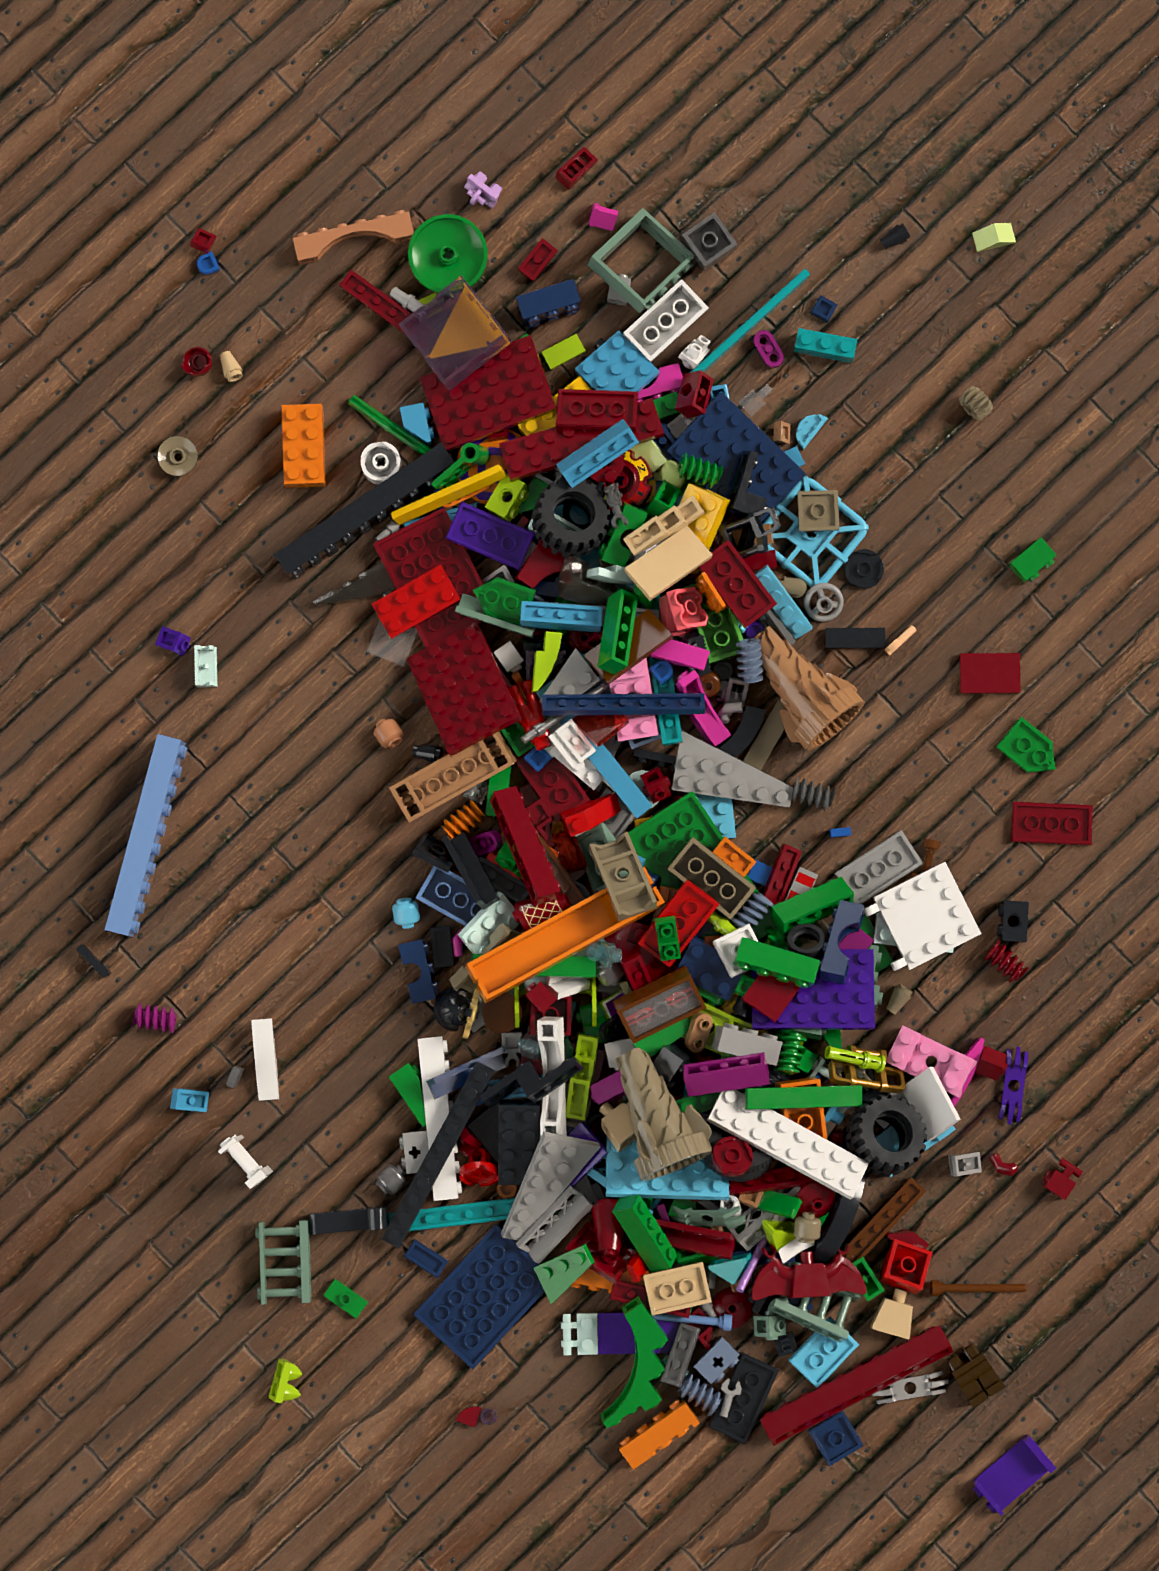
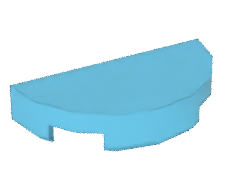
M821 414L810 415L800 421L796 429V439L798 445L803 450L827 421V417Z

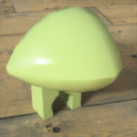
M668 460L653 475L655 481L665 480L681 489L685 483L686 474L680 478L678 471L679 463L674 460Z

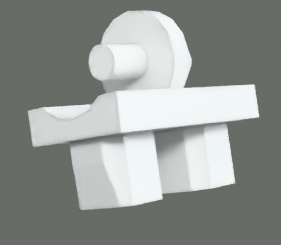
M700 335L697 340L694 339L680 353L678 358L682 359V363L686 368L695 369L709 354L710 350L707 347L710 341Z

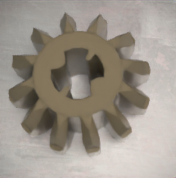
M974 386L965 390L959 398L964 411L971 415L973 419L982 420L993 409L992 401L984 394V391L982 392Z

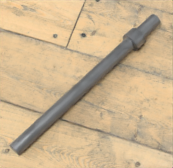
M605 681L586 694H601L610 688V684L608 685ZM556 715L543 723L539 722L533 726L531 731L523 735L521 740L526 744L536 736H542L548 728L568 715Z

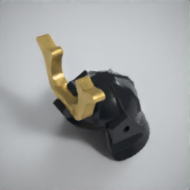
M453 987L447 988L435 999L433 1006L435 1019L443 1028L450 1031H458L460 1025L466 1024L463 1038L468 1039L472 1024L479 1016L480 1011H477V1004L480 993L475 988L471 1001L467 997L468 991L459 988L458 991L454 990Z

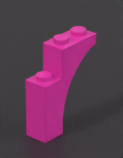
M688 670L675 680V692L704 693L705 714H687V716L706 742L713 747H717L728 739L731 734L711 706L695 670L690 673Z

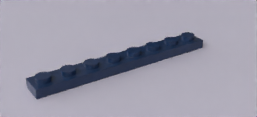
M704 693L542 695L543 716L705 714Z

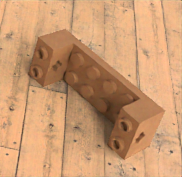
M498 731L453 756L447 754L412 775H407L393 783L389 789L408 822H411L510 767L516 762V758L503 735Z

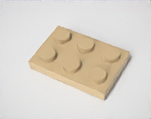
M703 1262L643 1275L652 1316L712 1302Z

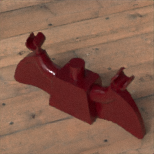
M847 1243L843 1250L839 1248L837 1255H834L833 1260L829 1264H813L812 1251L800 1252L801 1264L791 1265V1267L783 1265L779 1258L775 1257L777 1250L769 1244L771 1248L770 1253L767 1254L766 1249L763 1247L761 1251L771 1261L759 1271L753 1284L751 1299L759 1300L771 1295L788 1296V1298L831 1296L832 1293L839 1291L866 1294L867 1290L858 1269L843 1257V1254L849 1251Z

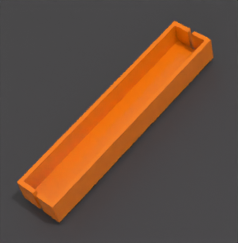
M643 867L650 886H652L654 882L652 881L646 868ZM655 886L652 888V891L657 900V908L618 921L610 896L605 888L467 963L465 968L473 983L478 982L476 988L484 1002L487 1003L657 910L665 902Z

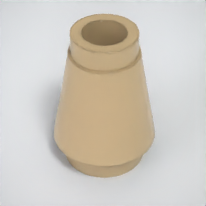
M225 351L221 353L220 360L224 378L228 382H235L243 377V369L231 352Z

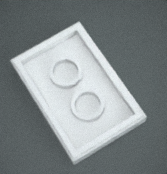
M928 1067L905 1084L906 1088L903 1090V1093L909 1105L912 1104L916 1108L915 1112L917 1114L920 1113L923 1117L921 1122L926 1125L924 1133L927 1134L928 1140L935 1139L961 1120L933 1067Z

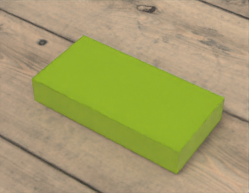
M577 334L542 351L541 354L550 370H553L585 353L586 350Z

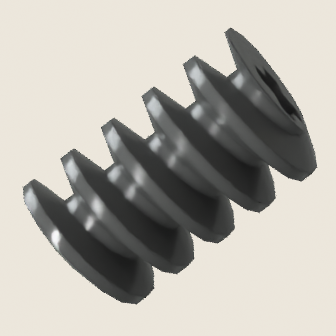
M797 776L792 798L795 802L800 797V804H803L807 799L808 806L815 802L816 809L822 804L823 811H826L832 804L836 788L830 792V787L827 785L822 790L821 783L814 787V781H811L807 785L805 778L799 783V776Z

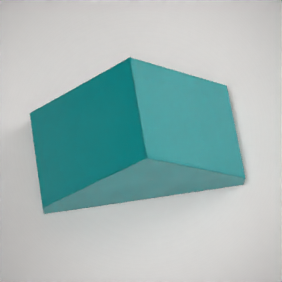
M749 1252L732 1256L731 1260L723 1258L713 1260L708 1265V1268L734 1285L741 1277L752 1254Z

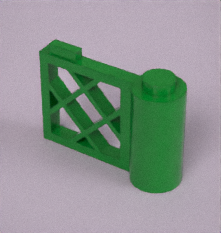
M466 443L461 448V457L431 483L432 486L442 490L453 485L474 465H485L490 459L489 450L481 445Z

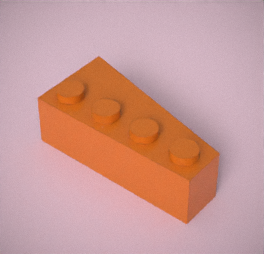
M679 1399L675 1400L669 1405L670 1409L665 1413L661 1411L652 1418L654 1421L648 1426L646 1423L636 1430L637 1434L633 1437L627 1436L620 1441L619 1451L633 1470L654 1456L657 1449L662 1450L670 1445L673 1437L680 1438L686 1434V1431L689 1429L688 1426L692 1424L693 1427H696L700 1424L699 1419L684 1399L681 1401Z

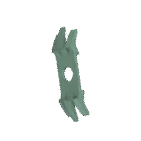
M673 1206V1212L679 1217L671 1215V1219L680 1224L691 1226H726L728 1229L745 1223L746 1217L745 1215L731 1217L740 1211V1206L731 1209L720 1207L719 1210H692V1207L683 1210ZM708 1215L713 1218V1221H706L702 1216Z

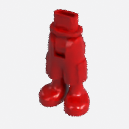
M532 680L521 684L522 691L526 695L529 705H525L518 685L509 688L522 717L518 723L523 727L525 733L531 731L533 726L539 722L543 723L546 721V717L542 715V703L536 699L535 693H531ZM549 728L542 736H536L530 740L531 744L535 745L537 751L552 745L548 738L550 736Z

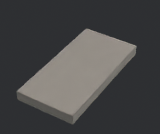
M900 830L834 873L836 878L842 877L854 892L853 903L862 904L922 865L923 862L903 831Z

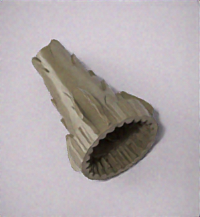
M638 1047L615 1058L622 1075L621 1083L629 1101L626 1104L631 1114L632 1127L637 1138L636 1145L639 1157L633 1162L641 1181H649L665 1176L710 1155L712 1150L709 1142L712 1134L710 1126L693 1108L692 1104L686 1106L685 1113L681 1112L674 1097L669 1093L662 1075H658L649 1055Z

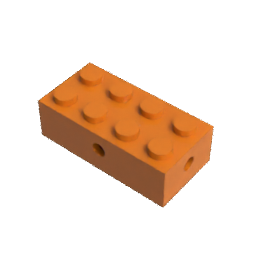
M322 404L282 405L285 487H326Z

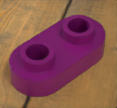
M766 330L757 332L753 343L765 365L769 368L779 367L783 362L784 355L773 335ZM760 339H766L767 343L762 345ZM770 356H776L777 360L772 362Z
M490 830L472 837L470 843L477 856H481L499 849L502 846V837L496 830Z

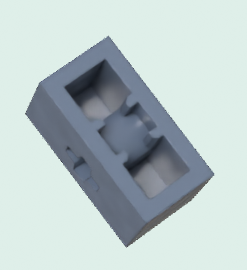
M720 1336L693 1366L710 1384L714 1381L717 1383L725 1375L723 1371L728 1366L732 1368L739 1361L737 1358L739 1353ZM714 1357H716V1358L722 1357V1359H721L722 1364H721V1365L716 1364V1365L714 1366V1365H713V1364H714L713 1358H714Z

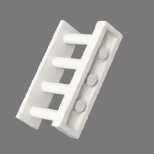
M243 1135L228 1137L220 1144L222 1148L218 1152L220 1154L230 1153L246 1172V1177L249 1180L245 1184L250 1189L258 1185L273 1172L269 1166L264 1168L259 1166L239 1143L244 1138Z

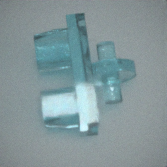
M602 939L587 947L586 956L591 961H599L605 968H611L612 962H621L622 950L616 949L614 943H607Z

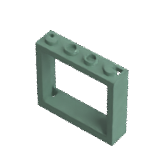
M642 208L591 257L588 266L636 311L641 313L644 309L649 310L655 303L654 299L657 296L661 298L668 291L667 287L670 284L675 285L681 278L679 275L682 272L687 273L693 265L691 263L695 255ZM639 226L647 231L681 263L645 299L640 297L603 262Z

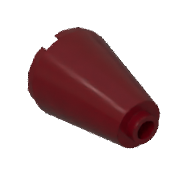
M618 1199L597 1200V1204L594 1205V1202L592 1203L591 1213L599 1253L603 1254L605 1258H614L615 1255L620 1253L624 1238V1229L612 1212Z

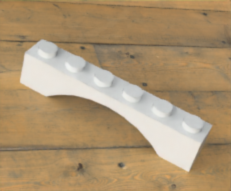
M542 1017L537 1020L543 1077H545L548 1071L562 1065L564 1061L563 1017ZM565 1083L543 1097L540 1136H542L543 1131L567 1136Z

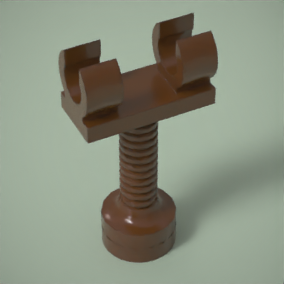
M924 839L923 846L927 851L922 872L931 869L933 854L935 850H939L940 841ZM911 873L910 879L919 874Z

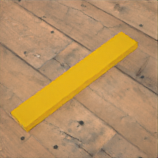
M500 465L493 466L391 513L392 518L401 525L506 478V472Z

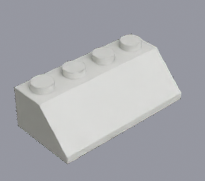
M681 279L635 321L623 335L651 362L705 313L709 307Z

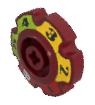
M628 450L623 453L624 468L615 481L605 482L601 489L606 494L604 487L618 483L620 477L625 478L622 481L623 485L618 484L619 492L623 495L621 501L630 505L637 504V506L641 507L651 495L653 487L648 484V480L653 478V472L644 457L640 456L636 459L635 452Z

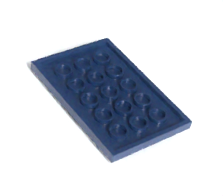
M720 391L707 405L705 415L700 414L666 451L678 463H680L682 455L687 453V458L693 455L695 460L698 457L701 458L702 463L708 460L710 465L716 463L717 468L722 465L723 472L719 482L714 484L712 488H709V482L707 481L703 487L729 499L743 451L758 453V463L752 471V482L746 492L766 498L767 508H775L806 473ZM699 479L698 482L702 485V479ZM727 509L738 520L747 516L739 512ZM766 512L764 515H762L761 522H762L770 513Z
M497 1224L492 1227L413 1314L472 1369L482 1361L544 1292L534 1270V1267L539 1264L534 1262L526 1251L518 1248L517 1242L513 1239L503 1238L501 1235L502 1229Z

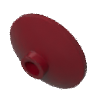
M817 1181L806 1184L796 1195L802 1201L798 1210L801 1215L803 1212H811L815 1214V1217L820 1218L826 1215L835 1203L834 1191Z
M731 1288L721 1290L712 1302V1308L718 1318L724 1316V1314L732 1315L731 1329L743 1326L749 1320L752 1313V1303L747 1300L749 1296L745 1292L734 1293ZM730 1305L736 1306L735 1312H729L728 1308Z

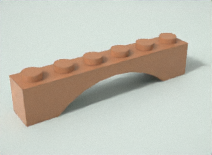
M396 211L391 216L378 215L369 221L360 219L351 225L346 223L338 224L335 228L329 230L327 228H320L316 230V233H299L296 235L297 237L293 238L298 263L303 265L319 261L334 245L352 237L377 236L394 243L411 240L414 231L409 211Z

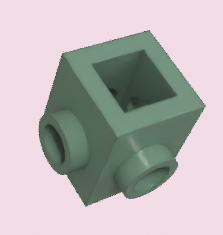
M769 1310L764 1311L763 1315L753 1316L755 1337L777 1340L778 1336L786 1335L785 1317Z

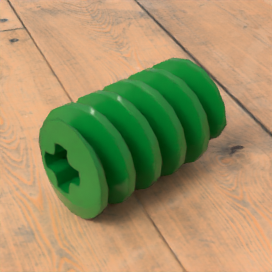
M684 453L679 463V477L682 478L684 474H687V480L689 481L694 476V483L702 479L703 486L708 481L709 488H712L714 484L719 482L723 466L720 465L717 468L716 463L710 465L708 460L702 463L701 458L698 457L695 460L693 455L687 458V453Z
M782 1030V1033L786 1035L780 1037V1041L784 1043L781 1046V1051L783 1052L779 1054L781 1060L777 1062L778 1068H774L773 1071L793 1075L800 1072L794 1067L801 1065V1062L797 1061L796 1058L803 1057L798 1050L805 1049L800 1042H804L807 1039L797 1032Z

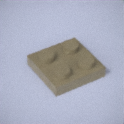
M838 490L797 492L799 532L839 531Z

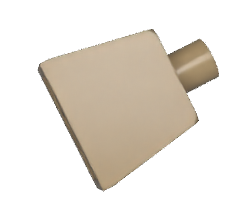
M606 1102L600 1107L599 1111L605 1116L602 1119L601 1128L615 1149L620 1153L637 1139L632 1127L628 1106L625 1103H621L614 1109Z
M895 1288L893 1299L883 1297L871 1322V1329L905 1339L910 1338L913 1306L904 1303L907 1291Z

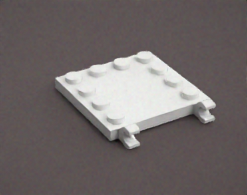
M946 862L873 897L875 904L864 909L866 917L880 911L902 955V958L890 963L893 971L905 965L911 970L981 934Z

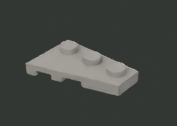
M575 648L544 695L583 694L598 683L600 679L577 648Z

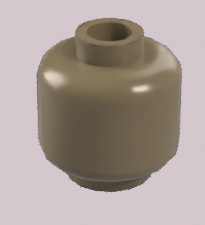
M803 1212L802 1216L795 1218L794 1236L798 1238L799 1242L814 1243L815 1240L820 1238L821 1220L815 1217L814 1213Z

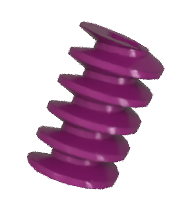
M139 1003L135 1009L133 1027L137 1023L138 1028L142 1029L145 1024L147 1030L154 1026L155 1031L162 1027L163 1032H166L169 1028L170 1032L174 1033L177 1014H174L173 1008L166 1013L165 1006L162 1007L161 1011H158L157 1005L154 1006L153 1010H150L149 1004L146 1005L145 1009H142V1004Z

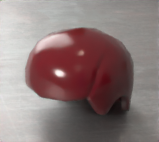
M193 347L183 355L181 367L188 375L194 377L204 376L211 369L212 357L205 348Z

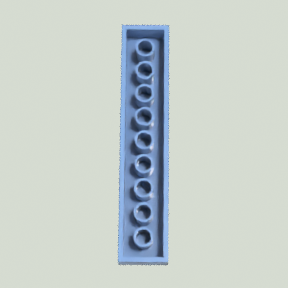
M157 734L106 922L105 930L131 937L139 931V914H143L146 904L143 902V899L150 890L151 883H148L150 875H153L155 872L156 864L153 863L155 855L158 856L161 850V844H159L160 836H164L167 825L164 822L165 818L169 817L171 813L170 799L175 797L177 790L175 781L176 778H180L182 772L180 762L181 759H185L187 753L186 743L182 740Z

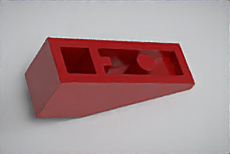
M613 792L563 811L559 815L565 832L572 837L588 831L621 812L617 795Z

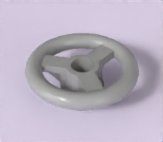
M819 583L812 586L804 598L806 613L812 619L820 622H827L836 618L840 614L844 603L841 591L829 583ZM823 589H829L834 592L837 601H832L829 597L825 596ZM817 591L819 599L812 610L810 598ZM822 601H827L825 606L821 605ZM832 608H836L833 613L827 616L817 615L819 612L828 613Z

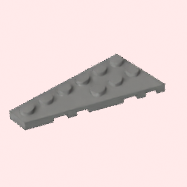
M681 730L683 743L678 744L671 785L672 790L689 793L693 791L696 794L790 807L793 792L792 786Z
M543 1131L501 1231L502 1237L519 1241L601 1147L599 1142Z

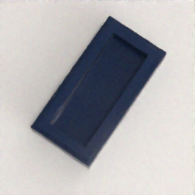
M414 1239L404 1255L405 1258L436 1278L439 1277L448 1263L447 1259Z

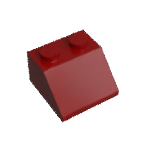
M894 1239L883 1262L878 1281L913 1294L919 1293L923 1289L933 1252Z

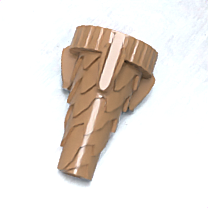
M770 626L754 637L761 640L759 643L761 644L760 651L762 656L760 659H762V666L767 672L766 676L770 679V684L781 697L780 701L786 708L780 710L779 714L785 732L791 742L801 743L808 751L816 749L840 732L863 708L865 702L858 695L857 688L854 685L831 673L824 674L816 664L812 665L802 654L797 653L786 639L782 640Z

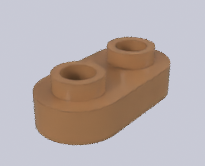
M698 1012L691 1019L685 1037V1046L694 1053L702 1051L706 1046L713 1024L710 1015L705 1012Z

